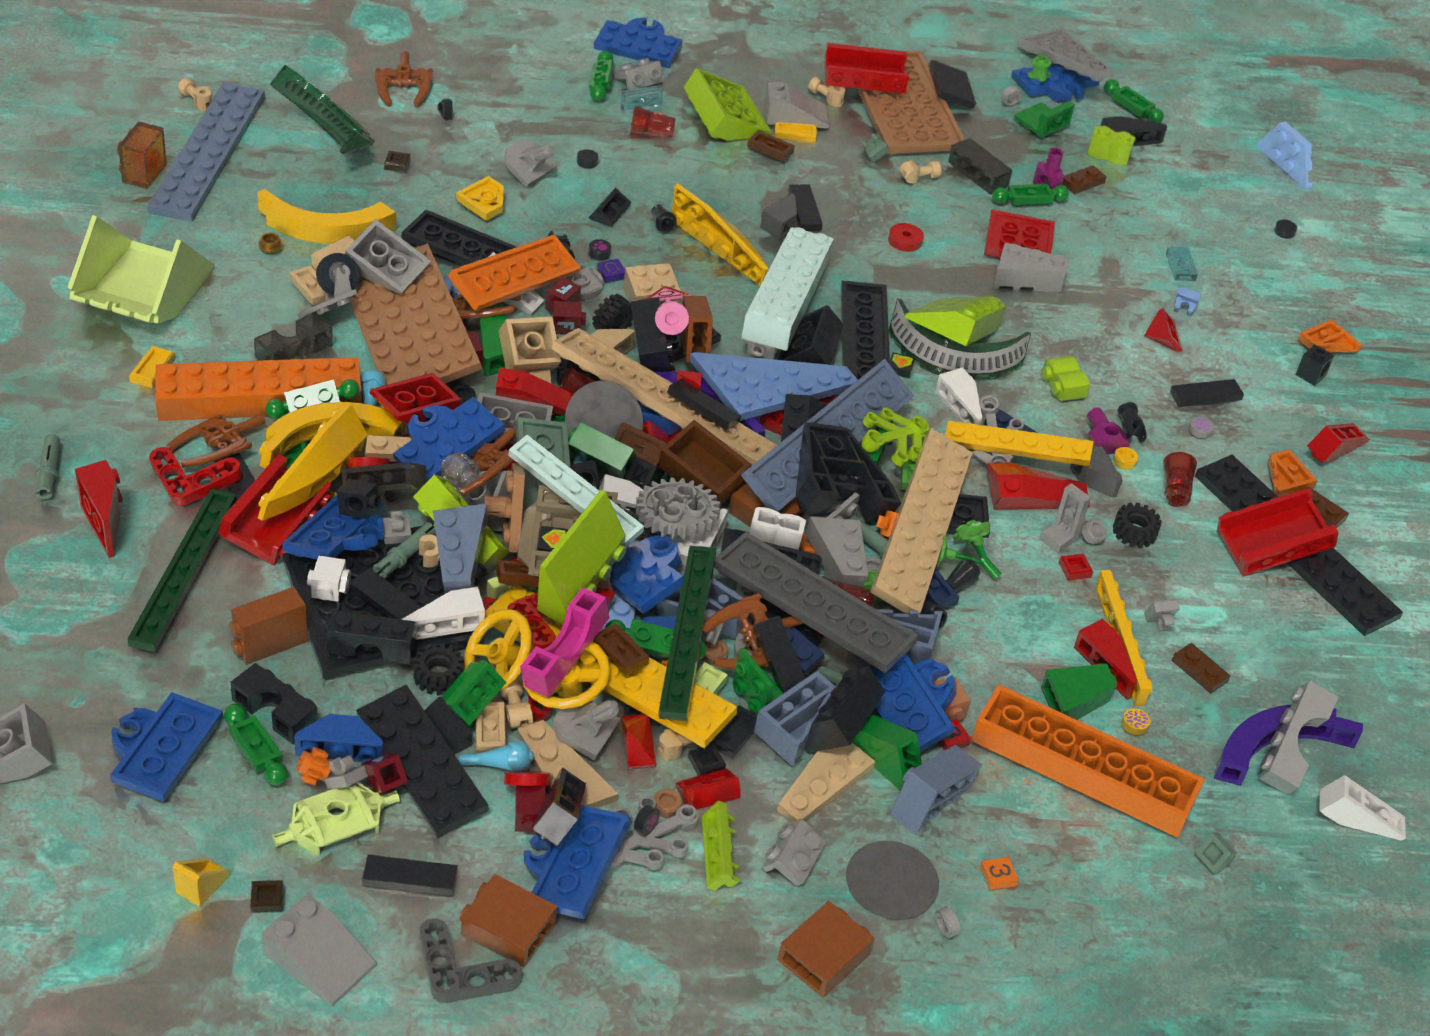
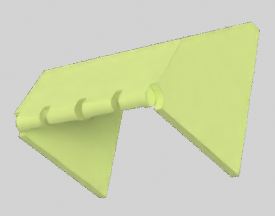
M92 215L67 288L70 290V300L90 304V306L108 311L112 310L114 313L134 317L148 323L154 322L158 324L178 316L210 276L214 264L181 240L176 239L173 251L170 252L132 241L97 216Z

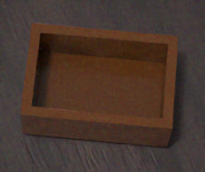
M693 420L661 448L658 466L677 482L684 478L685 483L693 480L695 486L703 484V490L711 489V495H717V501L720 502L721 506L746 483L741 474L749 469L752 464L696 420Z

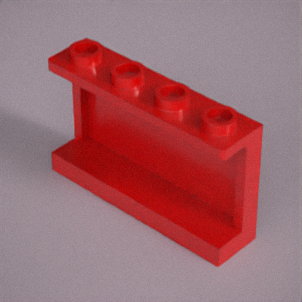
M827 43L824 57L826 85L906 94L909 82V74L905 72L907 52Z
M280 454L272 460L223 516L219 530L221 537L273 566L280 558H283L282 554L285 553L283 552L282 542L332 500V495L330 494L332 484L327 482L317 495L306 502L266 520L258 519L261 509L258 506L260 499L266 492L269 493L275 483L287 471L285 469L287 458Z
M1311 488L1296 490L1289 495L1274 497L1269 501L1257 505H1249L1235 512H1227L1218 518L1217 533L1242 576L1336 547L1339 531L1335 525L1328 526L1312 501L1313 491Z

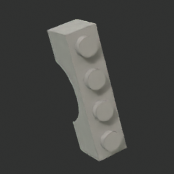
M1311 680L1303 686H1297L1290 697V700L1293 701L1291 707L1285 710L1280 719L1283 725L1270 741V745L1273 746L1270 754L1267 753L1261 761L1260 768H1262V772L1259 776L1260 780L1287 795L1300 787L1309 764L1301 755L1298 747L1299 731L1303 726L1318 727L1330 718L1339 696Z

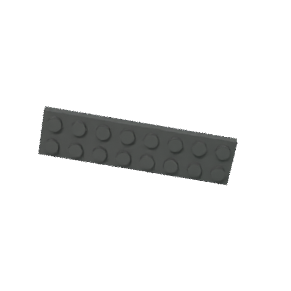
M748 532L742 534L715 559V569L754 593H760L762 598L884 673L917 643L918 635Z

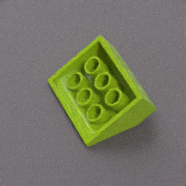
M699 68L694 70L683 88L688 95V99L692 101L695 111L702 118V123L706 125L709 130L708 133L713 138H721L726 141L750 139L758 130L769 135L773 134L744 86Z
M993 296L937 299L906 313L904 318L968 346L997 331L1006 305L1000 303L1001 300Z
M602 489L540 565L537 610L562 625L566 618L567 606L582 587L596 592L599 581L606 580L611 572L613 563L615 561L619 562L626 552V547H624L626 535L606 491Z

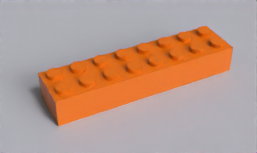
M359 357L156 364L155 401L158 421L210 419L217 414L221 415V418L255 417L260 414L268 417L265 407L270 400L279 399L284 402L286 401L285 392L334 380L336 388L340 387L341 383L347 379L355 380L360 387L358 396L354 399H346L342 396L339 397L340 402L362 403Z
M998 684L978 717L971 739L972 742L1177 838L1205 778Z

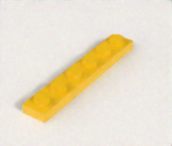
M949 420L945 432L947 438L964 446L966 449L1090 466L1094 442Z
M1101 570L1095 589L1106 622L1121 636L1137 678V683L1131 697L1134 706H1145L1148 695L1152 693V682L1147 678L1145 661L1140 658L1138 641L1133 637L1131 631L1132 624L1130 619H1127L1124 600L1120 599L1118 593V582L1114 580L1111 570Z

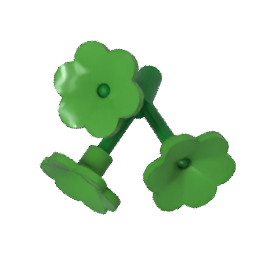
M971 520L966 524L960 525L953 535L954 541H959L960 543L968 542L970 546L973 545L980 559L956 553V550L948 548L947 536L943 535V545L936 567L939 568L944 558L952 560L954 558L961 560L971 559L976 564H980L994 580L998 578L1002 573L986 556L983 547V536L990 532V523Z

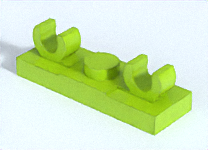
M718 801L701 815L707 888L716 891L723 884L728 887H734L740 882V878L733 875L739 869V865L732 862L731 837L736 833V830L730 828L729 825L735 821V817L728 814L726 803Z

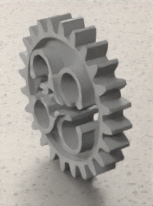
M671 478L670 482L661 479L660 484L652 481L651 487L645 485L644 491H639V496L636 498V515H639V522H644V528L652 527V533L661 531V537L671 534V539H674L676 535H680L685 540L686 535H690L695 539L696 533L704 536L705 530L712 531V527L717 526L720 516V502L717 501V495H711V489L703 490L704 485L695 486L693 480L685 483L684 478H681L679 482H676L674 478Z

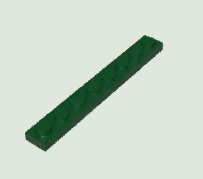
M210 489L127 639L129 647L156 652L219 535L223 516L237 502L236 494Z
M689 546L658 711L659 719L687 721L716 559V547Z

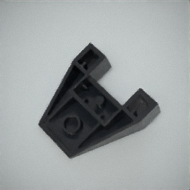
M810 422L804 424L796 487V498L803 514L825 517L836 500L846 501L855 492L860 495L858 504L866 521L877 522L879 515L885 517L886 511L895 512L898 509L901 501L893 484L847 427Z

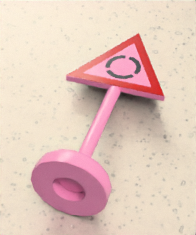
M663 286L646 298L659 297V301H665V303L658 307L655 313V322L661 332L675 335L681 333L686 328L689 322L687 309L683 304L671 300L681 299L683 296H691V294Z

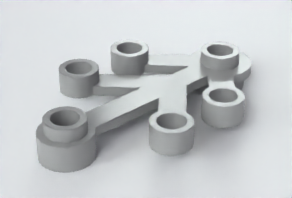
M991 395L984 396L980 400L981 413L986 417L987 426L997 427L995 414L999 411V400ZM1013 418L1006 429L1023 431L1024 422L1020 418ZM980 450L971 451V458L976 457L985 464L1011 463L1015 457L1014 455L993 452L990 455Z
M643 796L640 798L638 811L645 804L656 808V800L653 797ZM683 805L677 809L675 816L658 823L649 835L644 836L634 830L633 836L622 841L610 867H618L624 861L657 870L663 865L664 855L662 852L671 853L674 857L678 858L684 857L688 851V841L685 838L676 837L672 841H668L658 837L676 828L686 832L694 830L698 825V811L692 805ZM621 807L615 810L617 813L629 815L630 819L632 817L631 811L627 808ZM675 846H682L683 849H677ZM637 847L651 849L646 854L633 851ZM650 858H657L658 861H652Z

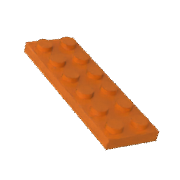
M554 234L453 269L448 277L474 311H478L557 282L562 277L568 278L576 275L581 267Z

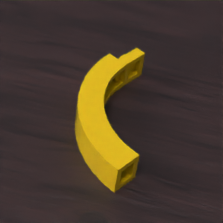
M266 189L258 192V209L262 214L266 215V224L285 235L297 239L333 244L347 236L356 240L375 219L392 232L396 230V212L382 202L353 212L318 213L287 204Z
M329 402L303 407L276 420L267 428L265 441L260 447V466L266 468L278 454L283 456L294 446L313 439L322 422H328L335 409H341L347 402ZM349 402L353 405L367 435L403 436L406 422L397 421L385 408Z

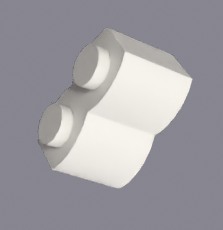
M757 507L749 533L763 542L799 550L806 520L792 514H780L770 508Z

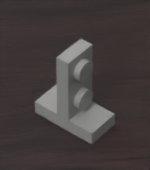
M1072 483L1065 487L1055 522L1041 532L1039 539L1057 553H1060L1083 536L1082 525L1087 521L1085 515L1091 497Z

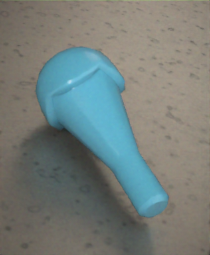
M367 370L360 375L363 404L376 406L378 401L370 394V389L386 385V378L379 371Z
M514 740L509 741L508 745L482 753L460 754L458 760L462 766L486 765L515 772H524L530 767L534 754L527 743Z

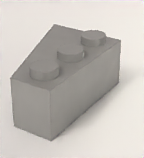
M1005 243L992 289H999L1000 286H1011L1013 290H1020V287H1031L1033 291L1061 292L1070 259L1061 255L1041 252L1037 249L1021 247L1017 244Z
M810 516L805 532L807 536L806 542L810 543L815 554L822 558L823 573L827 580L854 597L860 598L861 593L864 592L862 589L863 584L867 582L869 577L860 520Z

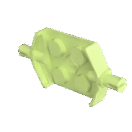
M356 782L348 787L332 789L295 802L292 822L288 824L289 829L272 834L273 842L278 847L290 841H297L299 845L319 856L320 847L375 828V833L378 834L381 809L400 802L399 795L396 790L380 796L378 792L374 793L360 782ZM334 808L344 810V812L340 815H332L329 813V811Z

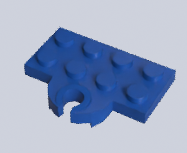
M645 17L630 20L626 25L607 20L594 41L593 49L608 51L611 54L634 60L649 58L650 61H660L661 67L670 69L682 47V39L664 35L663 25L656 20H653L652 26H646L647 18Z
M1051 64L1048 69L1051 75L1047 77L1045 82L1028 77V72H1031L1033 67L1012 70L1011 78L1030 97L1048 94L1057 103L1060 100L1071 101L1072 94L1075 95L1077 100L1083 99L1086 87L1099 86V81H1093L1086 75H1079L1074 70L1065 69L1060 64Z
M474 397L455 410H451L446 406H427L422 408L423 414L431 420L420 422L418 416L414 414L408 424L411 441L395 451L393 456L395 461L421 485H424L434 474L442 477L467 459L460 458L459 455L465 457L466 454V457H470L485 443L491 442L505 432V425Z
M336 495L282 542L283 552L317 560L318 556L335 558L343 550L356 551L378 545V540L384 539L383 519L380 517L385 512L384 503H380L379 508L368 519L339 514Z
M660 535L648 537L639 542L634 540L626 547L623 558L619 562L615 561L612 565L610 573L612 589L643 614L682 587L683 576L675 571L682 563L676 541L672 542L670 537H661Z
M906 653L886 673L873 665L869 666L885 690L884 695L876 705V709L883 719L916 732L920 753L956 731L944 712V709L951 704L956 695V680L951 675L947 677V680L942 685H934L937 678L947 676L950 673L947 666L934 661V659L923 660L914 665Z
M173 692L170 693L157 712L146 708H133L134 712L119 719L121 728L124 730H135V733L125 735L120 732L119 728L112 729L113 749L122 760L111 773V782L165 802L223 719L222 710Z
M581 805L578 820L558 845L551 841L546 842L542 840L537 834L533 836L529 841L531 847L535 850L547 849V851L543 855L535 856L530 851L524 850L523 856L526 868L532 877L537 880L531 893L557 905V913L585 919L632 823L630 816Z

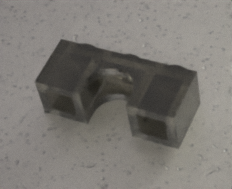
M317 312L295 320L296 336H282L274 329L254 338L255 357L260 361L304 359L333 346L332 326Z

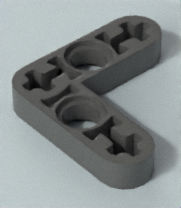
M431 918L422 923L420 927V943L431 994L436 1001L441 1003L456 1002L510 992L519 987L522 969L516 961L503 959L457 968L446 923L437 918ZM431 931H435L438 935V944L433 945ZM436 955H443L448 958V962L444 965H435L431 962V959ZM503 972H509V975L512 976V978L506 979V976L503 975ZM491 974H493V979H495L493 983H491ZM446 975V982L448 987H450L449 990H444L441 986V976ZM472 976H481L485 979V983L481 986H472L468 983V979Z

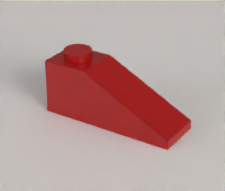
M499 368L496 396L553 406L552 413L565 415L567 405L573 396L572 393L528 372Z
M1354 423L1326 425L1307 447L1312 451L1311 455L1317 461L1323 463L1332 462L1367 443L1370 439Z
M1103 618L1079 630L1074 649L1091 665L1107 664L1111 674H1114L1116 677V690L1126 700H1129L1135 689L1137 678L1121 636Z

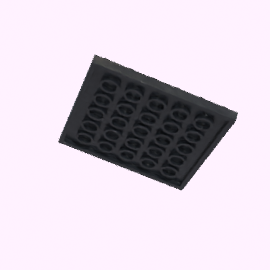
M422 526L411 528V535ZM434 526L430 527V528L428 529V531L426 532V534H427L429 531H431V530L434 528ZM384 539L378 540V545L356 551L343 550L335 558L346 560V569L351 571V582L369 568L373 570V566L386 557L393 547H398L401 543L385 544ZM419 550L409 557L401 568H396L385 579L421 607L444 595L441 568L438 565L429 568L423 567V556L419 555ZM290 553L282 554L291 587L294 586L306 604L307 633L323 679L396 663L383 661L382 651L372 644L358 645L355 657L327 653L326 630L332 610L380 617L387 616L352 591L350 585L347 593H341L339 602L312 598L311 586H307L309 571L314 570L317 560L298 557ZM382 568L377 574L379 575L385 568ZM474 631L417 639L412 659L416 657V653L419 650L422 652V647L427 645L431 649V644L436 643V647H440L441 643H445L447 649L450 645L454 649L467 647L469 638ZM485 635L483 636L479 644L485 643Z

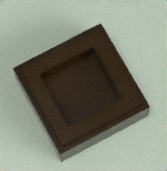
M389 151L384 163V170L406 173L410 163V154Z
M283 880L252 881L251 913L282 912Z

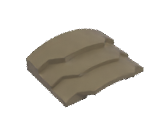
M539 485L537 502L529 506L522 514L517 559L529 568L528 575L539 576L540 565L551 553L538 551L541 526L569 530L582 514L546 485ZM606 491L609 499L617 505L618 492ZM610 574L606 580L599 581L597 588L609 589Z

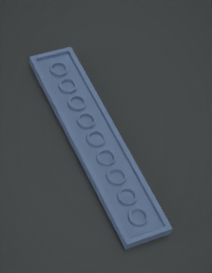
M223 82L147 205L149 214L193 221L264 100L265 90Z
M884 359L807 422L847 427L860 443L862 437L870 430L863 423V418L868 412H873L878 416L880 411L886 407L895 413L911 400L914 395ZM804 424L741 474L766 508L778 512L796 497Z

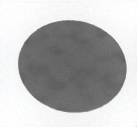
M596 381L581 387L572 396L566 408L565 423H567L568 436L573 428L577 429L580 422L615 439L622 422L640 430L643 428L642 411L636 398L626 388L614 382Z
M895 841L870 843L860 848L851 857L847 866L846 880L853 897L864 908L882 917L906 919L920 915L932 906L939 892L938 874L931 861L919 850L904 843Z

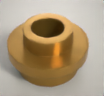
M265 233L259 240V248L266 253H275L282 248V240L276 233Z

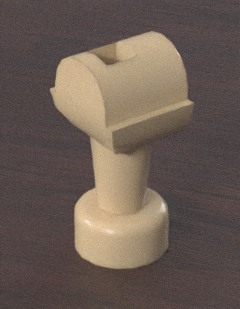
M817 77L812 78L808 86L809 92L813 94L820 92L826 96L829 106H843L846 91L844 87H828L823 85L821 79Z
M183 78L179 82L178 91L184 96L191 95L194 98L195 109L206 111L212 102L210 88L204 86L196 88L195 82L190 78Z
M909 160L900 166L899 171L907 183L914 185L920 176L940 177L941 165L936 160L930 161L927 166H918L915 161Z
M516 679L508 687L500 690L502 698L509 703V705L505 706L507 725L510 729L533 724L530 704L521 701L520 696L523 693L521 682Z
M666 729L659 737L657 754L664 761L678 760L682 753V747L692 741L680 734H676L670 729Z

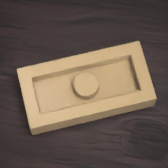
M311 266L289 272L290 281L312 306L325 302V291L319 286L316 271Z
M367 435L365 457L388 458L390 461L397 462L394 459L393 453L411 441L410 437Z
M489 702L476 718V753H482L505 745L504 702Z

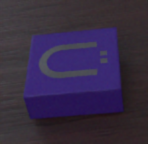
M619 259L597 263V270L602 275L605 283L624 279L625 269Z

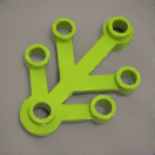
M885 407L878 416L873 412H868L863 418L864 425L870 428V430L862 437L861 444L866 451L873 452L877 451L883 444L897 440L896 452L892 455L891 459L895 465L902 467L908 459L914 462L917 461L922 447V439L925 438L929 430V424L920 416H915L908 420ZM893 421V422H895V423H897V424H899V425H901V426H903V427L901 428V427H899V426H897V425H895V424H893V423H890V422ZM878 426L889 432L880 434L878 431L873 430V428ZM911 436L912 446L907 451V437Z

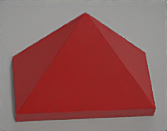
M1161 308L1144 336L1180 352L1182 351V346L1175 322L1164 308Z
M645 714L621 716L627 768L656 767L649 716Z

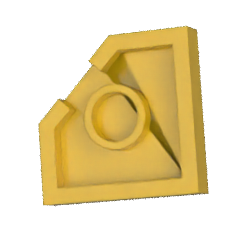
M487 176L456 192V200L487 221L503 211L504 186L490 176Z

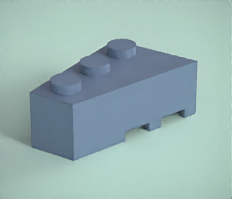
M487 503L433 511L444 594L453 590L473 588L480 550L483 545L485 527L488 522Z
M685 568L679 573V574H681V575L683 576V578H684ZM712 577L707 610L716 613L722 608L738 602L743 597ZM682 587L656 605L658 616L676 618ZM749 613L747 617L749 623L753 622L752 613ZM737 617L727 620L721 635L736 639L740 630L743 629L742 621L738 620Z
M876 609L918 635L917 643L906 653L914 665L923 660L930 659L943 611H934V615L918 614L916 610H909V614L893 613V610Z
M816 671L760 709L754 732L793 767L805 750L811 724L818 715V710L826 703L831 696V691L836 686Z
M957 745L946 751L944 749L941 750L932 759L927 758L920 766L916 768L911 767L903 777L905 783L890 815L914 834H918L922 830V825L927 817L935 819L939 815V811L936 809L944 802H947L949 805L952 804L972 786L982 764Z

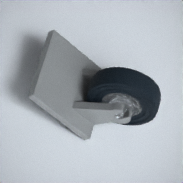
M332 253L319 262L316 269V278L319 286L325 291V302L298 313V317L301 318L307 315L308 319H311L351 302L350 297L357 294L355 288L360 278L358 266L351 257L343 253Z

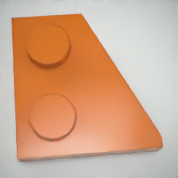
M1332 319L1301 332L1298 338L1308 349L1317 345L1324 348L1327 352H1359L1362 346L1358 340Z
M1290 449L1270 454L1268 465L1274 493L1278 497L1289 495L1296 490H1304L1308 487L1315 488L1316 478Z

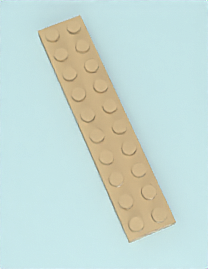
M580 328L556 339L551 349L559 353L562 358L571 360L579 365L582 370L591 372L599 377L601 381H610L623 386L632 393L641 405L655 410L663 418L680 425L682 429L693 420H696L752 465L777 446L741 423L725 430L669 395L667 390L669 385L673 383Z
M933 428L925 436L870 593L906 614H909V610H916L918 614L921 613L943 545V535L946 536L972 456L971 451Z

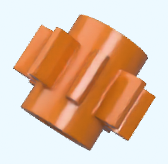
M886 511L885 517L879 515L876 528L881 529L880 535L884 538L889 539L898 513Z
M315 747L312 748L311 753L303 751L296 766V772L302 773L300 779L303 782L315 786L317 780L325 781L324 779L328 777L331 771L329 765L331 760L327 759L328 753Z

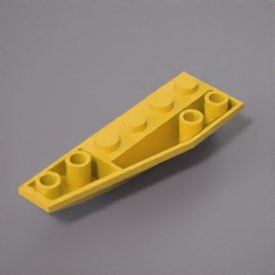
M675 184L672 213L676 217V225L761 286L769 268L750 241L723 215L680 184Z
M347 402L341 409L336 408L330 420L322 422L316 436L281 479L275 483L272 490L262 496L258 504L261 507L258 519L263 521L284 513L314 497L327 482L331 484L348 464V458L358 457L362 453L367 433L351 403Z

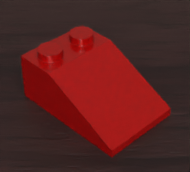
M434 373L370 389V394L397 421L409 423L414 414L418 416L420 422L431 420L424 416L422 410L424 407L439 405L455 410L460 406L461 399Z
M102 460L76 468L75 473L80 506L108 558L114 557L121 515L119 503L123 502V499L117 487V484L120 483V478L116 468L111 469L107 460Z

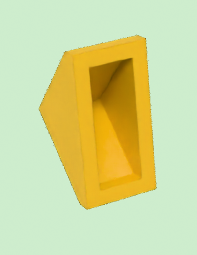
M208 858L175 861L173 874L176 893L201 907L229 877L231 871Z

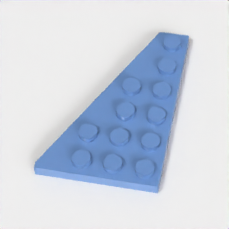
M699 352L691 353L690 362L699 373H702V377L724 405L741 415L740 421L784 409L786 394L811 395L818 400L843 393L858 380L846 366Z

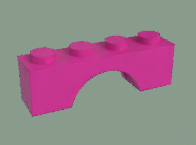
M582 587L567 606L564 624L553 643L545 649L536 646L520 666L526 688L546 697L551 695L608 621L609 612L606 597Z

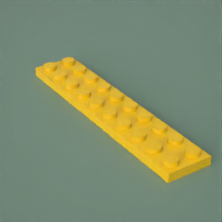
M521 585L512 586L485 611V618L491 613L507 609L510 603L535 593L528 591ZM550 617L544 618L557 637L563 625ZM503 620L492 627L506 634L511 623L509 620ZM530 626V629L537 628V626ZM518 634L515 640L521 643V636ZM586 650L575 662L580 667V670L599 669L598 661L594 655ZM649 657L648 665L626 676L609 659L611 673L603 691L703 748L737 714V706L694 683L687 721L659 719L658 711L667 667Z

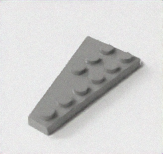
M1062 28L1018 38L1017 46L1025 49V52L1047 56L1052 63L1060 64L1068 70H1074L1079 75H1086L1093 81H1102L1103 78L1112 76V68L1102 60H1096L1097 56L1095 54H1089V50L1080 42L1071 40V35L1064 34Z

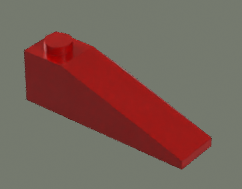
M1015 463L987 464L993 510L1059 509L1064 489L1071 483L1088 495L1086 483Z

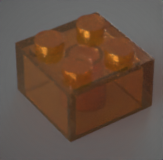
M138 121L129 130L127 136L119 142L117 153L120 158L119 172L122 175V183L148 189L167 165L163 127Z

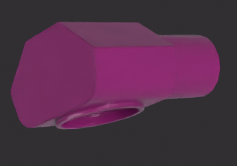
M1056 147L1049 149L1046 162H1039L1036 166L1033 184H1049L1051 189H1054L1057 185H1062L1064 174L1060 165L1064 154L1063 150Z
M1093 408L1088 412L1087 418L1093 426V429L1088 432V437L1090 441H1094V447L1102 446L1106 454H1113L1120 447H1129L1131 443L1121 427L1114 422H1109L1101 408Z

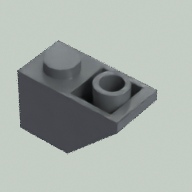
M790 194L773 205L766 207L761 214L760 228L778 240L786 237L790 228H795L797 217L795 195Z
M1102 446L1093 447L1090 466L1071 464L1070 468L1079 482L1086 483L1088 488L1110 497H1117L1119 488L1122 485V476L1116 470L1110 456L1106 454Z

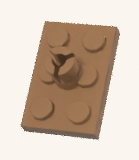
M512 463L511 471H506L507 492H510V495L500 497L484 495L483 504L487 503L488 517L499 516L508 518V522H503L502 525L503 544L508 545L509 552L517 553L522 524L525 482L524 469L518 463Z

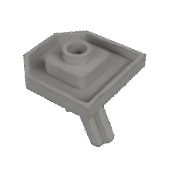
M520 139L507 147L504 152V164L525 187L530 186L554 171L557 167L550 159L553 156L554 147L549 146V144L540 146L535 142Z
M607 700L597 705L595 702L590 701L580 707L560 709L552 721L557 739L590 759L595 760L621 720L615 716L619 713L618 703L615 700Z

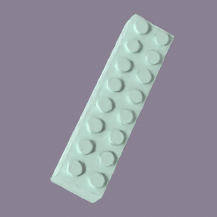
M790 228L745 315L741 339L787 351L829 263L834 238L827 237V235L822 233L808 232L803 228Z

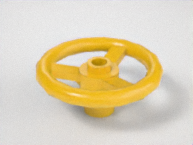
M502 609L489 614L477 625L469 638L464 653V670L471 662H475V656L487 657L490 663L496 665L497 673L507 682L502 689L508 687L520 675V666L530 655L532 648V631L527 619L517 610ZM503 620L512 621L504 638H497L490 645L479 644L485 633L493 625ZM519 631L521 633L520 646L514 644Z
M592 641L585 650L594 655L598 661L599 669L580 670V667L575 663L549 697L526 688L524 681L523 686L533 700L545 707L562 710L580 707L594 700L606 687L611 673L608 656L600 645ZM583 682H595L589 690L581 693L583 691ZM554 693H557L558 696H560L561 698L551 697V696H552Z

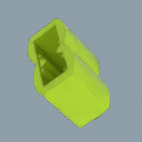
M1095 126L1087 155L1100 160H1108L1117 165L1127 166L1135 137L1128 132H1115L1107 126Z
M1073 356L1045 359L1044 367L1041 370L1042 377L1051 386L1052 394L1058 400L1067 401L1087 397L1090 387L1089 380L1086 374L1080 370L1079 364Z

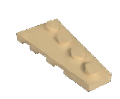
M544 720L517 729L518 739L527 743L534 754L532 763L536 770L551 773V785H546L548 790H550L555 778L563 767L586 783L581 805L599 808L618 801V793L570 746L558 740L555 731Z
M854 743L850 746L817 751L781 799L777 811L791 823L801 818L805 822L874 769L876 761Z

